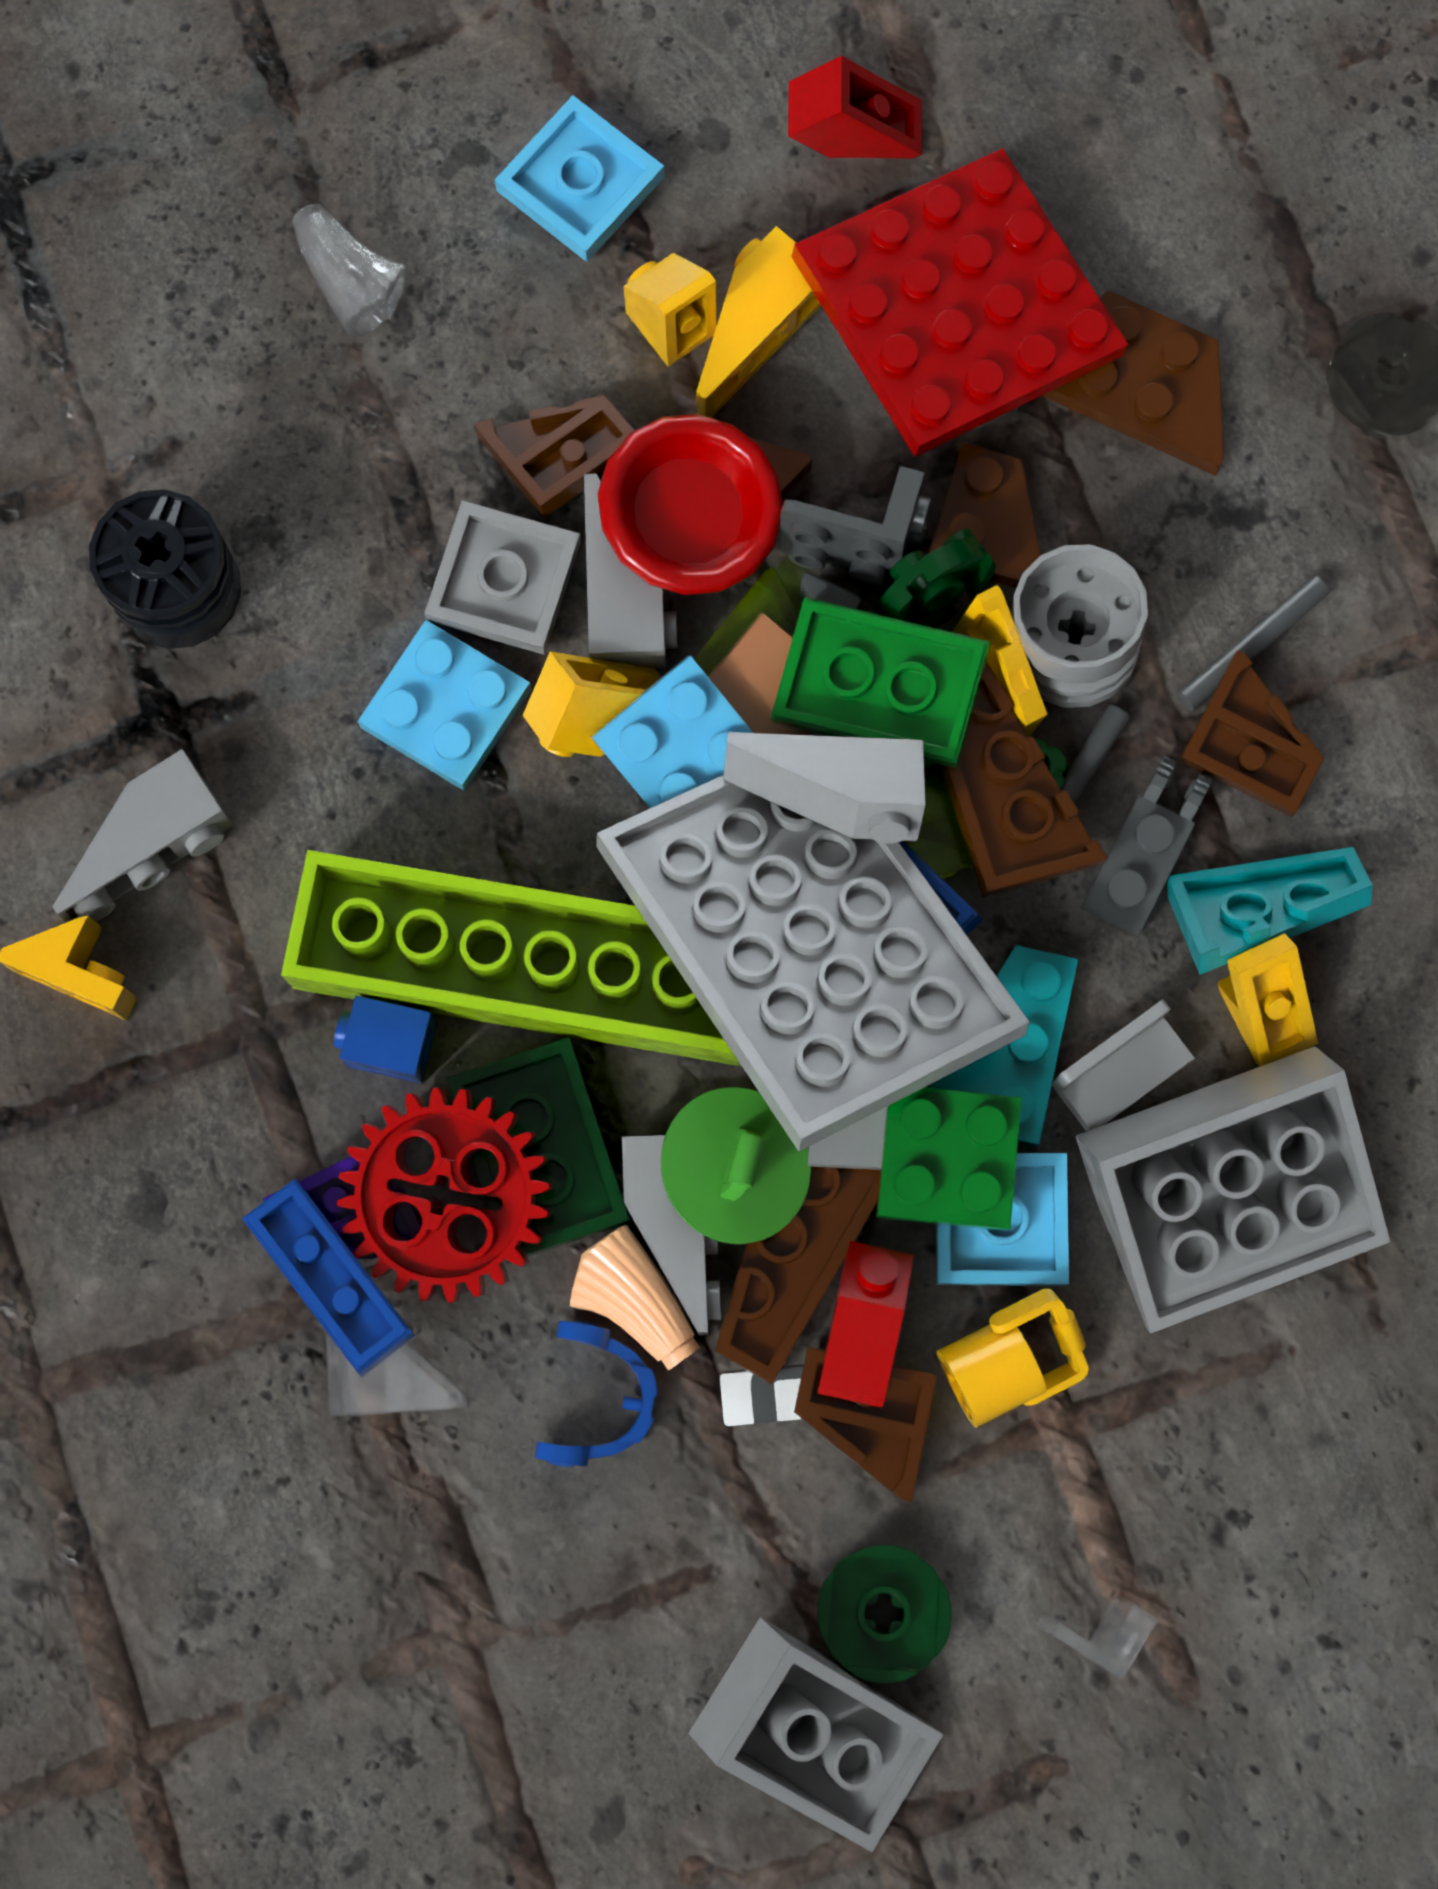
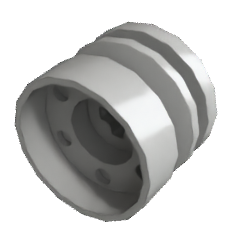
M1091 544L1064 545L1040 555L1022 573L1013 596L1012 619L1042 700L1063 708L1091 707L1112 698L1130 680L1139 657L1142 636L1148 617L1147 592L1136 570L1115 552ZM1069 634L1081 635V644L1074 645L1068 643Z

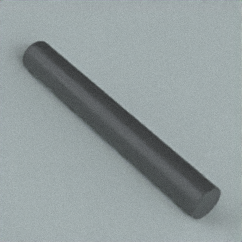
M1313 575L1178 691L1176 696L1180 703L1191 712L1196 710L1214 694L1237 650L1246 654L1251 661L1329 595V588L1325 582L1318 576Z
M1108 705L1064 775V783L1060 789L1061 791L1066 789L1075 805L1130 719L1129 715L1117 706Z

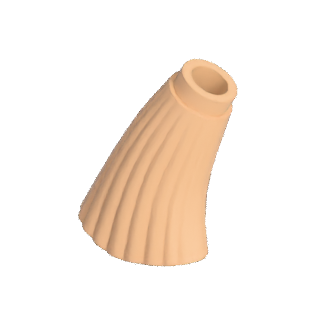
M627 1225L617 1228L581 1254V1260L572 1287L570 1307L590 1311L608 1318L634 1338L658 1362L661 1360L668 1371L700 1348L693 1338L695 1333L678 1299Z

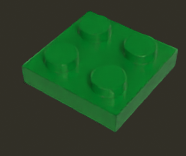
M924 1087L887 1106L876 1217L1009 1231L1011 1229L1022 1097Z

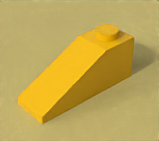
M777 226L762 241L758 238L751 240L741 250L735 260V269L696 391L697 414L712 418L821 307V304L791 257L796 242Z

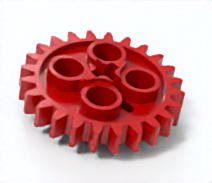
M432 1088L429 1107H425L417 1094H406L407 1114L402 1115L393 1106H383L381 1109L387 1126L382 1129L379 1126L364 1123L361 1128L366 1137L371 1141V1144L368 1148L349 1146L347 1152L360 1163L358 1171L339 1173L338 1178L354 1185L355 1190L354 1195L337 1200V1206L355 1209L357 1218L348 1222L342 1228L343 1233H363L365 1240L353 1254L356 1258L369 1256L374 1253L379 1257L371 1274L374 1278L383 1277L392 1270L396 1271L394 1291L397 1293L405 1292L414 1281H418L420 1301H429L435 1294L437 1286L442 1285L447 1302L452 1303L459 1300L461 1284L465 1282L475 1298L485 1295L484 1275L488 1274L499 1285L509 1282V1277L503 1263L508 1260L517 1266H526L529 1260L519 1247L522 1241L539 1244L544 1239L530 1225L532 1219L551 1217L552 1211L535 1203L537 1194L553 1189V1183L535 1180L533 1174L535 1170L548 1162L547 1156H527L525 1149L536 1138L535 1133L525 1132L514 1136L511 1131L519 1115L516 1112L510 1111L498 1120L494 1119L496 1099L492 1097H486L476 1110H473L470 1090L460 1089L452 1106L449 1105L443 1088ZM421 1137L432 1145L434 1162L426 1173L418 1175L408 1168L405 1161V1152L413 1140ZM482 1149L491 1151L499 1163V1173L496 1180L486 1187L477 1185L469 1174L471 1157ZM447 1177H449L450 1189L463 1193L499 1198L502 1201V1208L495 1211L470 1204L458 1203L446 1205L444 1212H442L441 1200L427 1196L394 1192L389 1188V1183L392 1179H399L426 1186L445 1185ZM406 1202L414 1205L422 1217L421 1229L411 1240L402 1238L393 1226V1216L396 1209ZM469 1214L479 1217L484 1222L487 1230L485 1243L476 1252L464 1249L456 1237V1229L459 1222L464 1216Z

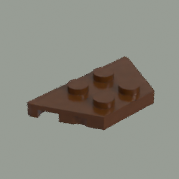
M1106 291L1099 296V299L1129 344L1124 355L1042 396L1216 476L1224 459L1219 340L1114 292Z

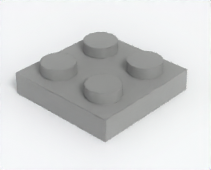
M461 501L424 613L426 620L437 625L545 655L581 544L580 533Z

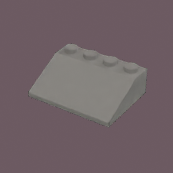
M1315 1046L1076 1135L1093 1195L1146 1329L1150 1334L1391 1242L1345 1070Z

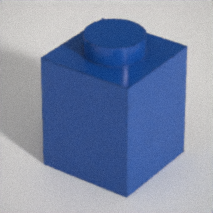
M355 995L351 1012L343 1010L340 1014L335 1030L334 1047L341 1049L339 1058L348 1068L423 1084L438 1023L431 1012Z

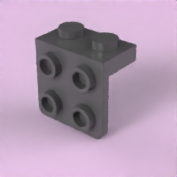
M903 466L899 467L883 524L796 500H785L780 513V550L789 555V559L793 563L807 569L821 570L826 565L848 571L852 579L866 585L881 586L884 582L893 584L895 580L890 575L892 567L907 554L920 551L928 524L927 516L932 500L931 497L921 495L925 472Z

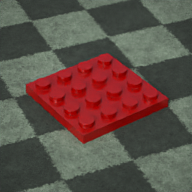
M1003 148L797 242L793 247L791 255L793 261L914 457L1122 357L1129 345Z

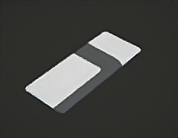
M803 1366L781 1368L772 1385L749 1371L722 1374L720 1376L724 1424L726 1426L801 1419L794 1413Z

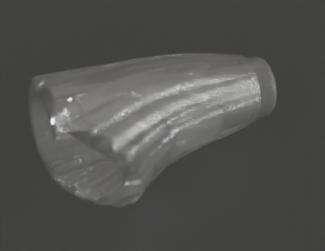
M311 204L299 210L292 219V226L295 229V236L301 252L319 289L348 335L353 337L363 336L389 322L404 291L407 266L379 256L363 246L321 204Z

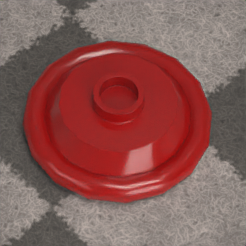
M701 414L663 416L631 432L607 460L597 493L601 528L619 561L647 584L681 595L721 592L752 576L775 548L780 531V513L783 507L780 481L762 447L733 424Z

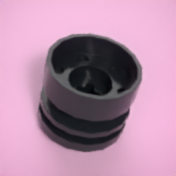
M166 489L139 491L116 502L98 521L89 544L90 571L101 593L114 608L123 624L142 641L166 649L194 647L216 636L231 620L241 596L240 570L210 513L190 496ZM168 555H170V558L166 562L162 561L165 560L168 557ZM154 557L157 558V559L154 560V561L151 563V565H150V562L152 561V559H153Z

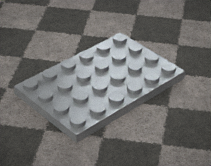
M816 733L811 734L812 736H821L820 734ZM723 775L597 833V849L798 1152L1026 1035L1030 1023L899 842L884 844L873 839H852L723 780Z

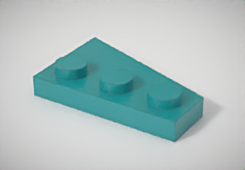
M1354 847L1170 875L1167 879V897L1199 975L1227 964L1228 959L1284 933L1289 938L1370 906L1372 903L1373 884Z
M1015 945L997 978L1030 1023L1026 1035L932 1083L930 1088L1022 1097L1018 1144L1037 1147L1042 1134L1078 959Z

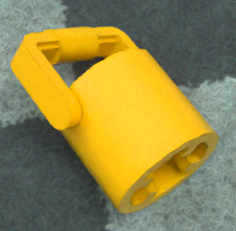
M1051 1289L1039 1290L994 1313L989 1319L990 1324L936 1351L940 1366L958 1403L975 1428L1022 1404L1027 1406L1038 1404L1081 1382L1088 1375L1089 1371L1083 1354L1086 1343L1075 1314L1071 1309H1066L1063 1302ZM1049 1311L1051 1315L1049 1322L1062 1354L1067 1356L1069 1362L1042 1375L1037 1361L1018 1326Z

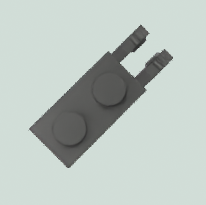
M1166 755L1162 758L1143 797L1138 795L1107 855L1108 860L1102 865L1080 908L1136 937L1140 934L1195 825L1192 819L1212 782V778L1199 773L1197 778L1191 781L1184 795L1185 801L1178 814L1156 804L1163 789L1168 787L1176 772L1175 765L1177 761Z

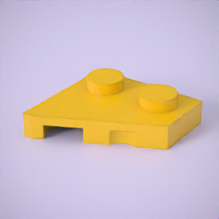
M996 585L975 597L952 632L990 641L987 663L1014 705L1011 710L1029 737L1046 717L1047 711L1004 594L1000 587Z

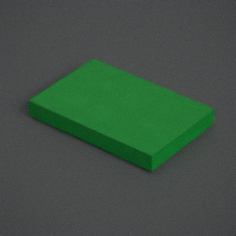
M804 597L770 718L773 723L824 736L923 740L924 761L958 768L988 658L990 641Z

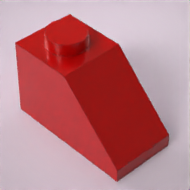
M841 55L789 81L788 137L828 158L913 159L922 155V100Z
M849 1241L838 1284L817 1394L883 1408L904 1316L914 1255Z

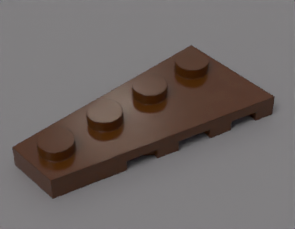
M987 661L958 768L941 765L982 897L1100 866L1108 860L1097 839L1092 841L1077 817L1079 810L1066 789L1061 791L1043 761L1045 755L1033 736H1027L1011 710L1014 705Z
M811 1167L807 1195L800 1210L791 1222L769 1238L746 1244L715 1352L770 1385L773 1384L844 1261L849 1241L854 1242L878 1202L881 1170Z

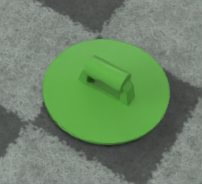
M726 1087L711 1090L696 1097L678 1112L672 1120L663 1141L660 1159L661 1175L667 1196L676 1212L690 1227L712 1240L728 1244H748L769 1238L791 1222L800 1210L807 1195L811 1167L807 1166L808 1147L798 1152L758 1091L740 1087Z

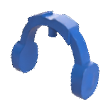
M558 1321L556 1338L579 1342L605 1350L621 1358L629 1365L636 1375L641 1399L624 1396L622 1409L639 1411L635 1421L626 1433L616 1440L605 1444L570 1446L537 1442L534 1458L542 1459L552 1465L561 1467L576 1465L587 1467L588 1459L611 1456L622 1452L634 1443H640L647 1434L654 1419L651 1418L654 1397H657V1386L653 1370L647 1368L642 1359L633 1350L611 1339V1330L598 1327L590 1322Z

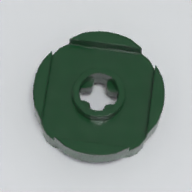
M970 529L960 530L947 539L941 547L926 556L921 551H914L900 559L890 571V575L895 582L876 602L874 609L878 615L937 628L957 614L951 603L958 599L965 591L972 600L983 591L995 572L996 564Z
M869 1545L841 1558L823 1581L818 1595L817 1624L820 1635L832 1657L854 1676L870 1682L895 1683L907 1680L919 1673L918 1671L928 1666L933 1658L937 1657L943 1649L951 1628L952 1610L949 1594L934 1568L916 1553L895 1545ZM880 1593L891 1594L892 1605L902 1608L903 1611L901 1621H891L889 1630L885 1633L877 1632L875 1621L864 1616L866 1605L876 1604L878 1594Z

